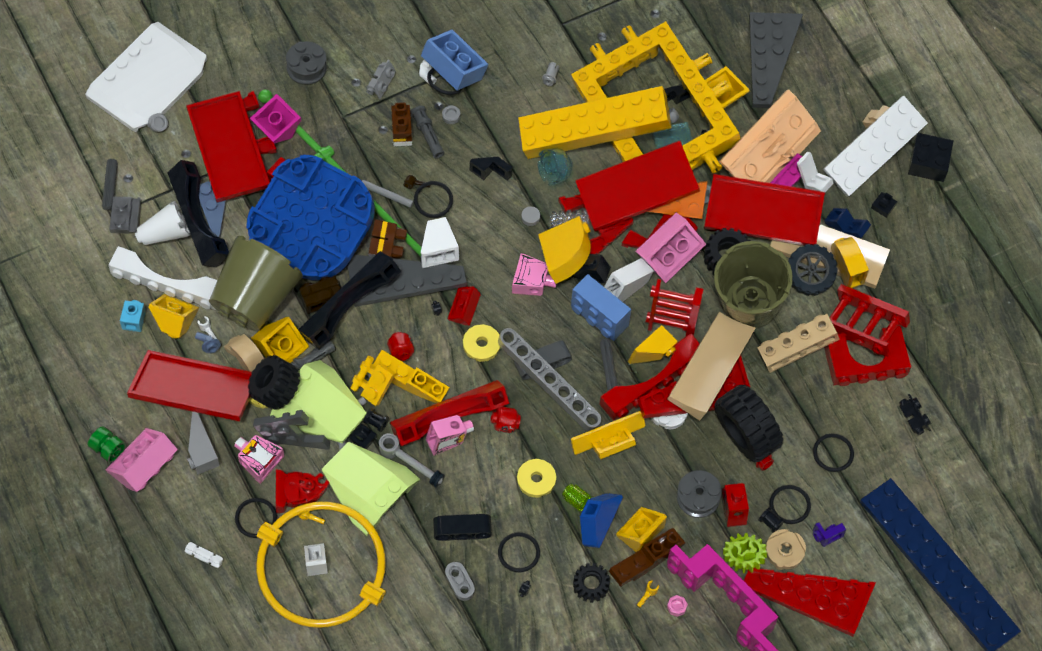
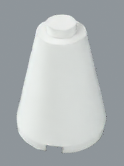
M175 201L169 203L137 228L135 236L139 243L149 245L190 236L185 218L179 211L177 212L180 208Z

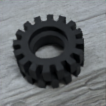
M586 563L585 567L583 565L580 566V570L577 569L574 575L575 594L578 593L577 597H583L585 602H587V599L590 600V603H593L594 600L598 602L601 597L604 598L609 590L610 576L607 575L608 571L606 569L603 570L601 565L597 567V563H593V566H590V563ZM589 576L596 577L599 580V586L595 589H588L584 585L585 578Z

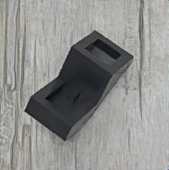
M500 157L473 158L470 160L469 170L482 180H485L492 171L507 181L512 177L513 167Z

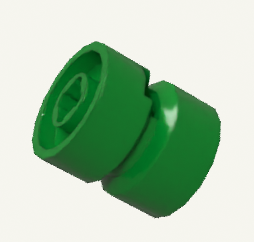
M105 426L98 428L91 435L87 444L94 452H101V457L108 463H112L124 451L126 446L125 442L119 437H113V433Z

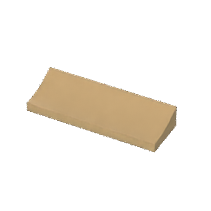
M819 225L817 244L822 248L826 247L829 253L831 252V245L835 240L848 237L855 239L869 269L864 285L875 289L890 249ZM772 240L770 246L779 252L781 251L785 257L790 258L797 248L805 245ZM810 257L811 262L815 264L818 259ZM807 258L801 260L802 263L808 265ZM820 261L817 268H825V266Z
M719 312L667 400L700 421L713 403L753 334L755 327L740 323Z

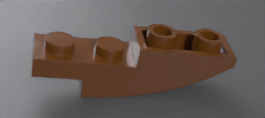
M671 528L643 545L641 550L611 567L609 573L619 586L622 587L632 580L636 581L668 558L672 547L677 545L681 548L685 542L676 530Z

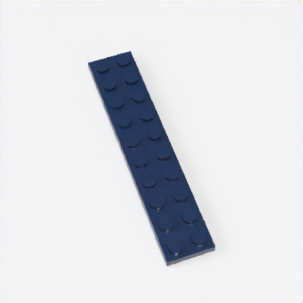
M891 478L860 500L861 505L984 651H997L1020 634L1021 630Z

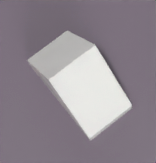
M324 543L304 546L307 575L327 574Z

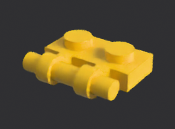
M367 356L366 360L362 361L359 373L354 376L353 384L350 388L353 391H358L361 386L364 389L361 396L377 406L383 399L396 373L383 363H378L376 367L373 366L374 358ZM367 372L371 374L368 381L364 379Z

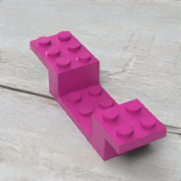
M708 544L692 558H689L677 545L670 549L667 561L668 569L681 578L686 588H691L695 592L712 577L714 584L718 588H723L730 601L736 602L741 607L740 609L746 618L740 623L736 636L738 637V642L743 647H747L750 651H778L766 638L774 630L778 616Z

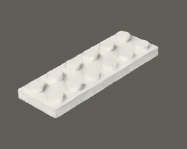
M902 96L823 170L848 197L928 123L907 98Z

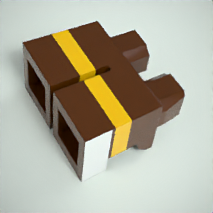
M405 102L395 103L394 106H391L393 145H412L410 105H406Z
M375 219L368 255L374 257L381 251L391 258H403L404 247L395 246L396 240L406 241L407 230L399 228L395 223Z

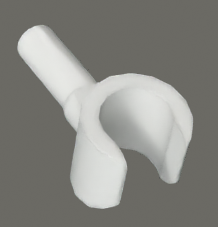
M204 316L205 324H201L198 320L200 330L206 331L213 339H217L211 330L208 317Z

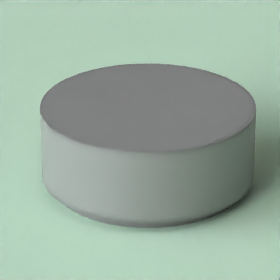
M452 105L445 107L442 111L443 121L447 124H456L460 120L459 108Z
M161 113L153 114L148 120V126L154 132H161L168 125L167 118Z
M526 207L522 211V222L527 226L538 224L540 221L539 210L535 207Z

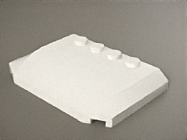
M153 23L90 84L85 94L86 98L126 127L137 132L139 128L148 126V120L153 114L161 113L164 115L203 75L207 55L161 23Z

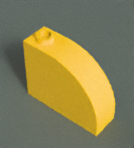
M580 216L538 234L548 272L555 284L574 275L584 265L590 254L591 243L588 233L591 231L587 222L583 223Z
M853 237L835 240L831 245V252L837 261V267L844 285L850 288L864 285L869 269L857 242Z

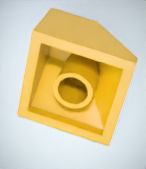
M163 294L149 304V309L161 332L167 333L171 338H180L187 333L199 309L198 306Z
M285 317L264 326L251 337L254 344L266 358L270 355H276L289 363L309 347L290 317Z
M661 325L633 351L628 362L635 364L661 360L665 355L669 357L676 350L674 347L678 341Z

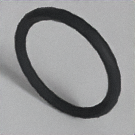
M432 68L427 74L430 86L442 94L455 95L463 90V88L458 91L442 90L435 86L431 80V74L436 70Z
M429 181L420 185L416 190L414 204L422 215L429 218H438L445 215L451 209L453 195L451 190L442 182ZM438 185L447 191L449 204L443 212L429 214L420 208L418 195L424 187Z
M831 433L821 436L815 442L813 455L817 464L823 469L830 472H839L848 468L853 462L854 449L847 438ZM831 437L844 441L850 450L848 462L838 468L824 465L817 455V448L821 441Z
M784 485L777 488L772 493L769 501L772 512L780 519L782 518L774 509V498L784 489H794L805 497L807 509L802 517L796 520L784 519V523L797 524L806 519L811 510L808 494L800 487L794 485Z
M251 498L241 503L237 508L235 524L238 530L245 536L257 538V534L249 533L241 527L239 514L242 508L252 502L266 504L273 513L272 524L277 520V512L269 501L262 498Z
M516 532L507 535L501 541L498 548V557L502 565L508 570L526 572L532 569L539 561L540 548L532 536ZM513 537H525L535 546L536 557L525 568L511 567L503 559V546Z

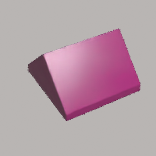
M276 94L250 120L275 144L293 137L301 117Z

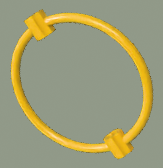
M334 502L306 503L289 510L272 525L265 522L259 528L256 536L262 542L256 562L258 583L267 602L287 620L307 627L322 628L336 626L353 619L370 604L377 607L383 600L386 591L380 587L383 582L386 565L384 547L374 526L356 510ZM324 509L344 513L358 521L366 529L376 549L377 573L374 583L368 581L362 588L359 596L363 600L355 608L338 617L317 620L298 616L288 611L275 599L266 581L264 563L268 546L275 547L281 539L283 531L279 530V528L301 513Z

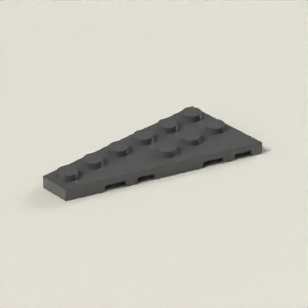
M750 12L752 108L771 107L803 14Z
M353 255L347 264L350 279L373 256ZM393 259L401 272L387 285L381 286L354 303V306H363L465 287L467 282L464 266L439 264L422 268L420 261Z

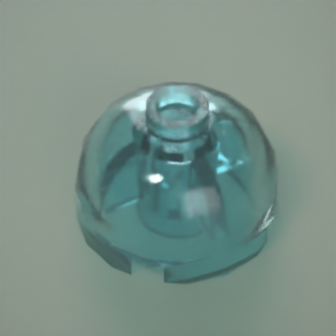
M549 148L539 153V156H541V161H538L537 164L539 174L543 181L547 179L549 186L563 183L570 176L572 160L564 150Z

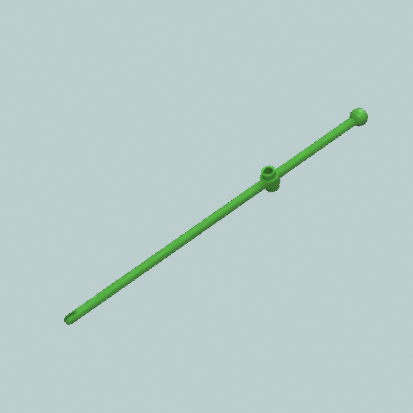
M262 90L258 94L259 101L264 104L273 98L269 90ZM298 125L295 132L316 152L314 156L322 158L328 164L346 172L331 157L335 153L329 145L321 147ZM374 200L375 212L384 221L395 223L399 228H402ZM407 233L405 242L421 257L422 247Z

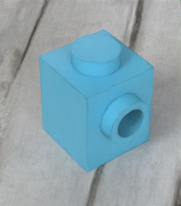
M137 300L124 302L120 318L123 330L141 332L146 314L144 303Z

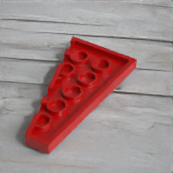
M741 354L708 411L715 410L716 400L736 386L746 385L750 387ZM676 381L663 389H657L639 398L638 403L642 418L687 413L667 400L677 383Z
M753 568L752 573L748 569L744 578V582L757 595L852 637L856 632L876 582L871 581L867 583L854 579L841 580L837 577L811 574L798 575L794 572L781 573L774 572V570H758L756 568Z

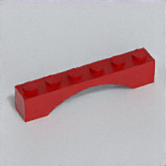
M690 333L676 344V350L669 363L655 377L636 385L615 386L600 397L599 405L613 421L625 417L629 410L639 407L638 400L640 397L661 389L663 386H669L676 377L681 376L700 343Z
M496 380L390 422L393 434L399 440V444L403 446L420 439L428 433L430 424L433 421L455 415L463 417L474 413L492 411L500 406L509 404L504 385Z

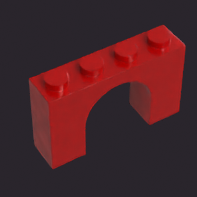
M901 326L896 327L887 341L889 356L884 355V359L875 365H863L852 358L845 334H838L840 340L824 347L833 386H847L855 382L863 384L870 380L883 381L891 377L903 378L909 374L911 369ZM882 328L879 335V339L885 332L886 328Z

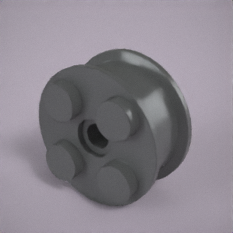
M308 41L298 42L286 54L287 73L295 82L313 84L324 77L327 70L326 54L318 44Z
M696 470L689 472L679 482L677 491L678 505L689 516L695 518L707 517L714 513L719 506L722 493L721 485L718 479L707 471Z

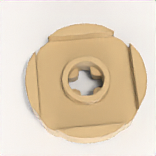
M787 529L777 530L771 534L766 543L767 558L778 570L793 569L803 561L806 544L803 538L796 532L793 533ZM782 545H785L786 548L790 547L789 553L781 551Z

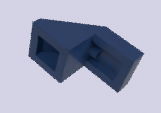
M833 208L824 220L825 224L833 229L857 238H862L871 226L868 220L854 219L850 212L844 208Z

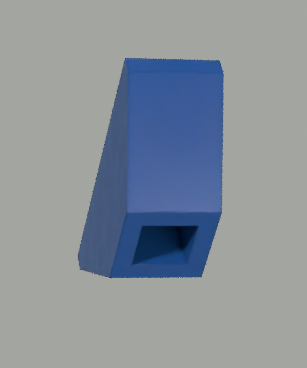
M605 493L587 500L580 515L582 544L584 546L600 548L622 501V495Z

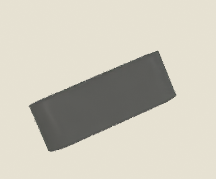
M557 341L535 350L553 369L563 366L572 360V356L564 341ZM514 361L521 379H530L531 377ZM531 363L532 369H540L538 363Z

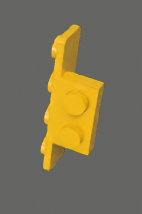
M641 411L571 438L574 454L577 455L593 448L598 457L603 459L635 446L636 442L631 432L645 427V420L642 418Z

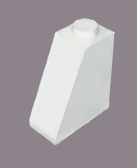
M446 217L427 221L421 249L422 268L458 261L459 246Z
M640 258L612 272L604 288L623 302L648 283L654 270Z

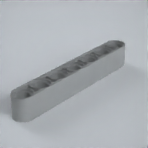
M511 328L502 330L498 338L499 346L583 429L590 431L597 428L601 422L600 414L515 330ZM503 336H510L512 338V342H505L503 340ZM518 349H523V350H525L526 355H525V356H520V355H518L517 350H518ZM531 363H538L540 369H532ZM551 376L554 379V383H547L545 377ZM565 390L568 396L561 397L558 391ZM578 403L582 410L576 411L572 405ZM593 417L596 424L590 425L586 418Z

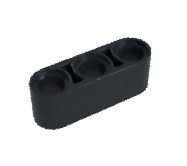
M488 514L437 516L433 518L434 539L450 541L490 538L492 536L491 516Z

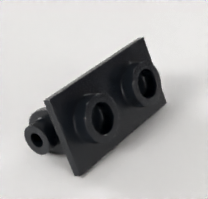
M908 394L910 399L901 400L899 407L906 418L914 416V418L908 420L913 432L921 435L925 432V428L931 431L928 426L931 424V421L926 413L922 415L919 410L922 408L917 397L913 399Z

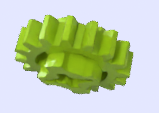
M738 533L736 539L731 536L730 542H725V548H723L724 561L728 562L730 567L734 566L736 572L742 569V573H745L749 569L752 573L753 568L759 570L760 564H765V558H767L766 544H762L761 538L756 540L754 534L748 537V533H745L741 537Z

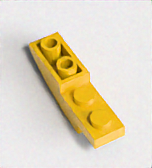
M381 350L372 364L376 367L378 363H383L396 373L391 383L434 403L441 402L450 388L419 368L413 369L384 350Z

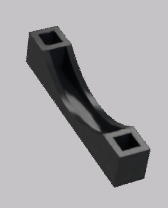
M180 160L167 172L170 183L174 189L202 266L218 267L229 254L228 247L223 238L218 237L211 231L203 217L199 200L201 177L195 162Z
M381 251L378 252L309 318L298 331L308 343L320 350L333 337L339 321L347 310L369 292L387 285L401 272L400 268L391 257Z

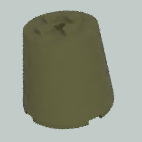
M237 236L210 296L209 303L219 311L218 313L221 316L229 318L238 326L259 331L299 283L303 274L297 267L293 269L289 265L291 261L272 248L254 239L246 241L244 236Z
M759 241L741 242L725 251V254L717 262L714 272L715 288L725 314L729 318L755 327V329L769 324L775 318L792 286L791 266L781 251H777L770 244Z

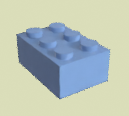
M453 30L428 39L421 54L457 91L482 80L488 67V63Z
M587 274L573 288L572 310L586 318V321L591 326H596L603 336L615 341L629 326L631 308Z

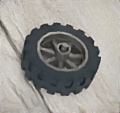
M806 244L803 247L797 248L788 260L792 270L791 287L807 296H816L826 292L834 283L838 272L837 261L833 258L834 255L831 252L829 253L826 247L822 248L818 244ZM810 257L818 259L815 264L811 262ZM807 258L809 266L800 263L801 260ZM821 261L825 268H817L818 263ZM798 266L806 269V271L799 274ZM817 272H825V276L823 277V279L817 274ZM807 274L809 276L808 282L801 277ZM812 276H815L819 282L811 283Z

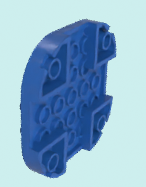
M300 155V157L292 160L287 159L273 171L272 175L274 177L255 207L252 206L247 218L249 240L259 241L291 261L289 265L293 269L297 267L302 272V278L320 280L323 277H333L347 266L368 232L375 213L373 197L359 178L328 164L322 158L313 155Z

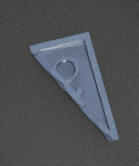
M210 181L199 185L200 205L209 228L218 237H221V226L227 200L217 203Z

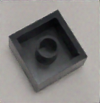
M917 133L913 143L908 175L944 182L949 169L954 140Z

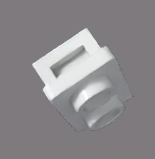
M806 152L797 162L805 189L826 192L834 184L832 178L817 172L811 152Z

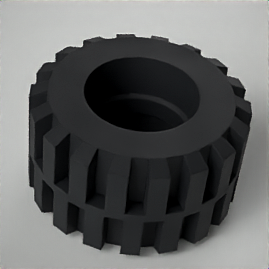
M722 228L721 232L717 230L714 235L711 234L706 243L704 263L707 265L708 271L712 270V275H714L717 262L722 257L719 251L729 249L741 242L751 241L747 240L748 236L746 234L742 235V231L738 230L736 232L734 228H730V230Z
M270 355L262 359L252 371L248 384L249 395H251L252 399L270 409L277 410L282 408L295 396L294 394L297 392L300 383V373L294 365L276 355Z

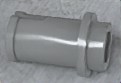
M550 62L546 74L542 77L543 83L547 86H552L556 83V75L560 68L559 65L556 66L557 63Z

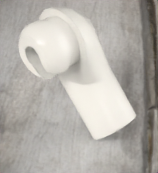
M424 59L420 65L419 75L428 83L427 74L432 67ZM431 74V80L435 84L437 79Z

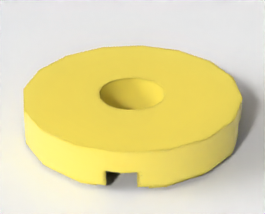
M484 324L475 325L465 333L463 349L468 357H472L476 361H489L495 358L501 348L498 344L500 335L491 326ZM485 340L487 345L484 347L478 346L477 341Z
M528 460L518 470L517 483L524 494L529 497L539 498L551 493L555 487L556 473L552 465L545 460ZM537 474L542 477V480L534 482L531 477Z

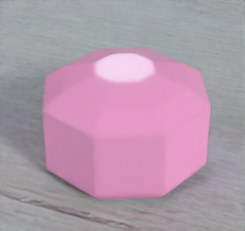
M676 595L669 599L667 609L670 615L679 617L685 614L688 604L684 597Z

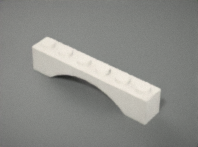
M117 247L108 265L110 273L114 277L127 279L135 285L142 284L153 291H162L170 297L182 298L188 303L200 304L205 309L211 308L216 310L209 303V299L217 280L206 276L191 280H176L163 277L146 267L136 252Z

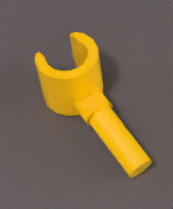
M310 511L298 515L302 520L310 519L321 524L325 522L324 519L310 514Z
M652 580L648 582L644 596L637 603L639 608L650 596L657 594L659 585L656 589H651Z

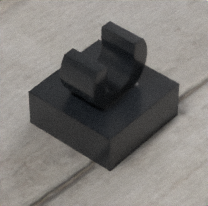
M881 192L873 202L871 209L887 218L896 206L897 201L887 192Z
M361 423L349 437V441L367 449L377 438V434Z

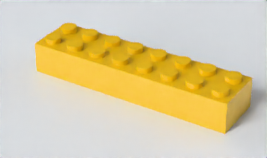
M663 86L518 117L522 149L528 159L672 128L667 95Z

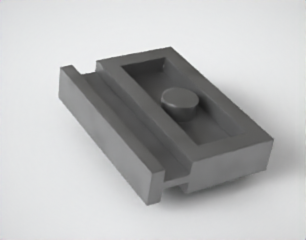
M113 197L110 233L129 234V232H137L141 208L140 197L137 199H132V197Z

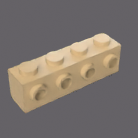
M828 314L816 316L813 321L807 324L802 323L790 332H783L778 338L767 340L757 348L771 373L840 339Z

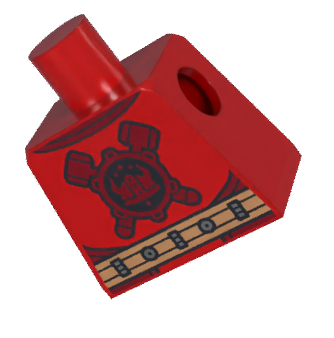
M745 484L724 485L721 498L726 526L746 525L749 505Z

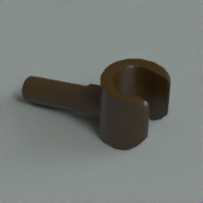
M408 175L403 186L412 189L414 184L420 186L425 182L417 180L413 175Z

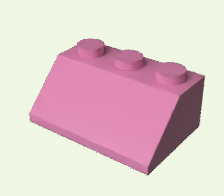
M676 212L635 252L666 283L706 243L689 222Z
M145 428L112 462L106 471L126 488L138 492L146 486L147 481L152 476L158 474L165 462L173 458L174 453L178 449L164 433Z

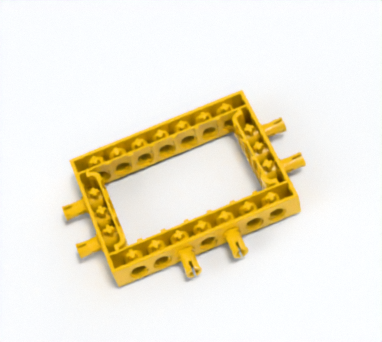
M666 21L637 37L630 25L627 26L628 31L626 28H623L621 33L628 43L608 54H605L599 43L595 44L597 48L592 45L590 51L593 53L596 61L571 74L573 84L585 103L607 98L600 86L606 85L608 81L617 76L621 77L624 72L633 67L637 68L640 63L649 58L653 59L658 55V48H660L664 54L665 61L670 63L675 76L677 75L682 82L684 90L687 89L693 104L695 103L698 109H700L701 116L705 117L710 126L709 131L683 145L691 169L693 170L705 162L712 173H717L715 169L718 171L722 169V165L718 162L716 156L732 148L740 140V134L717 100L718 97L731 91L729 84L725 80L719 85L709 88L699 72L700 69L713 63L708 53L695 60H691ZM632 137L610 141L622 162L643 155Z

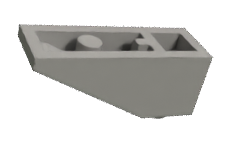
M192 411L188 448L190 458L187 461L191 470L195 469L198 475L220 465L198 412Z

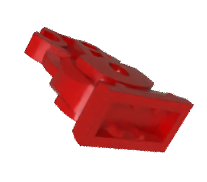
M276 469L277 514L285 513L286 507L295 508L303 503L316 502L328 488L329 481L326 480L323 484L318 482L320 479H323L322 473L314 477L312 474L302 472H289L285 474L282 470Z

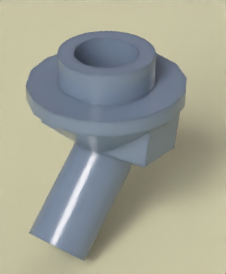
M197 332L195 335V339L204 342L202 350L206 353H214L221 346L220 341L213 339L211 335L209 336L201 332Z

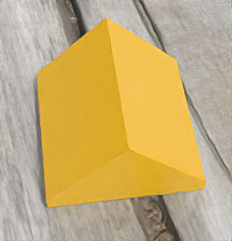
M727 66L705 80L709 88H713L725 80L729 84L731 91L717 98L723 109L750 91Z
M641 507L616 533V536L637 552L641 550L643 545L653 540L665 527L667 516L663 513Z

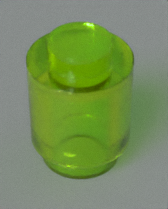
M572 483L562 493L564 500L579 512L584 509L587 500L592 497L577 484L573 485Z

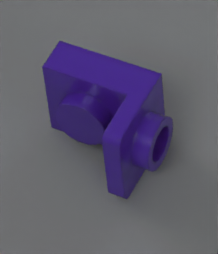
M818 522L814 526L813 536L817 542H820L825 547L844 537L846 528L841 523L837 526L833 524L824 530Z

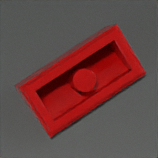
M475 287L458 288L447 319L470 326L481 295Z

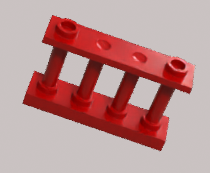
M657 279L656 286L652 285L650 297H653L651 312H647L645 323H649L648 330L652 331L654 322L682 328L683 331H686V336L690 333L694 336L704 289L696 287L695 294H681L660 289L661 279ZM667 299H672V300H677V301H681V302H686V303H688V304L680 303V302H676V301H671V300H667Z
M841 284L837 289L840 302L829 317L837 334H845L847 340L866 347L876 354L888 357L890 353L887 341L897 326L907 328L910 323L909 311ZM846 305L857 307L846 325L836 322ZM863 312L874 314L863 332L853 329ZM880 319L891 321L880 339L870 336Z

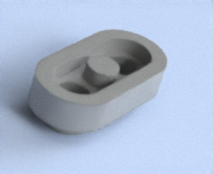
M459 562L448 564L445 569V577L455 596L462 601L471 599L474 595L475 587L466 569ZM458 572L459 575L454 577L452 576V573ZM467 589L468 592L463 594L461 590Z

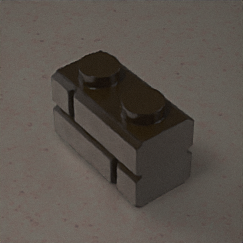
M335 276L323 277L316 283L308 282L299 288L300 298L307 314L318 311L341 289Z

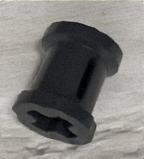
M371 408L367 412L363 423H369L378 428L379 432H382L389 421V417L382 416L375 412L374 408Z
M770 507L758 519V521L764 522L772 529V533L777 531L785 522L783 518L780 519L775 515Z

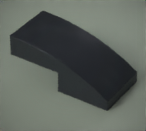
M682 85L664 89L667 101L673 100L675 104L691 97L687 89L684 90Z

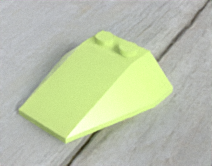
M321 360L304 364L298 371L300 373V383L297 392L294 394L295 396L284 407L277 410L272 409L270 416L274 415L275 418L282 417L283 413L289 412L290 415H295L297 410H303L309 417L308 425H296L302 432L311 435H325L329 440L343 443L363 421L367 413L333 368Z
M348 442L322 468L324 476L329 481L340 503L362 514L374 528L380 523L381 517L392 505L420 481V478L406 466L351 442ZM348 516L359 530L366 536L369 534L358 521Z

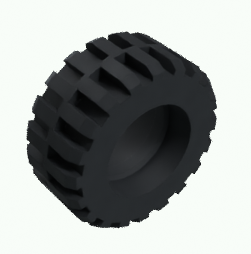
M738 385L716 400L715 412L722 427L734 445L737 446L738 450L752 462H760L781 448L784 439L775 417L771 414L763 400L750 387Z

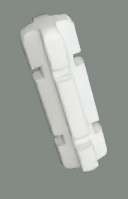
M189 542L185 548V553L191 556L194 555L195 558L207 564L211 563V566L219 568L222 565L223 558L217 554L214 556V553L200 546L198 548L192 542Z

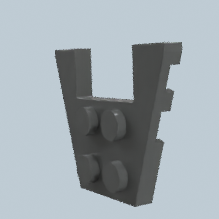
M297 410L295 415H290L289 412L283 413L282 417L279 418L271 415L254 419V428L265 440L274 444L326 450L330 448V441L325 435H304L296 426L308 425L309 417L303 410Z

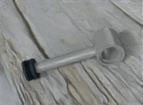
M387 433L380 438L379 452L381 456L388 459L396 456L428 477L430 479L429 484L434 485L435 488L443 482L445 476L443 473L441 474L439 470L434 473L402 451L399 446V440L394 434ZM392 444L394 445V447L391 449H387L384 447V445Z

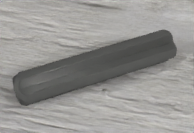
M115 159L107 160L102 201L104 210H112L118 165Z
M602 339L600 341L607 390L609 391L613 387L618 386L611 341L609 339Z

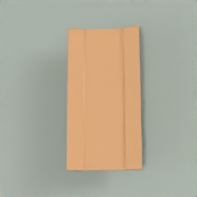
M788 89L719 162L735 178L770 183L797 153L800 154L821 130L798 98Z

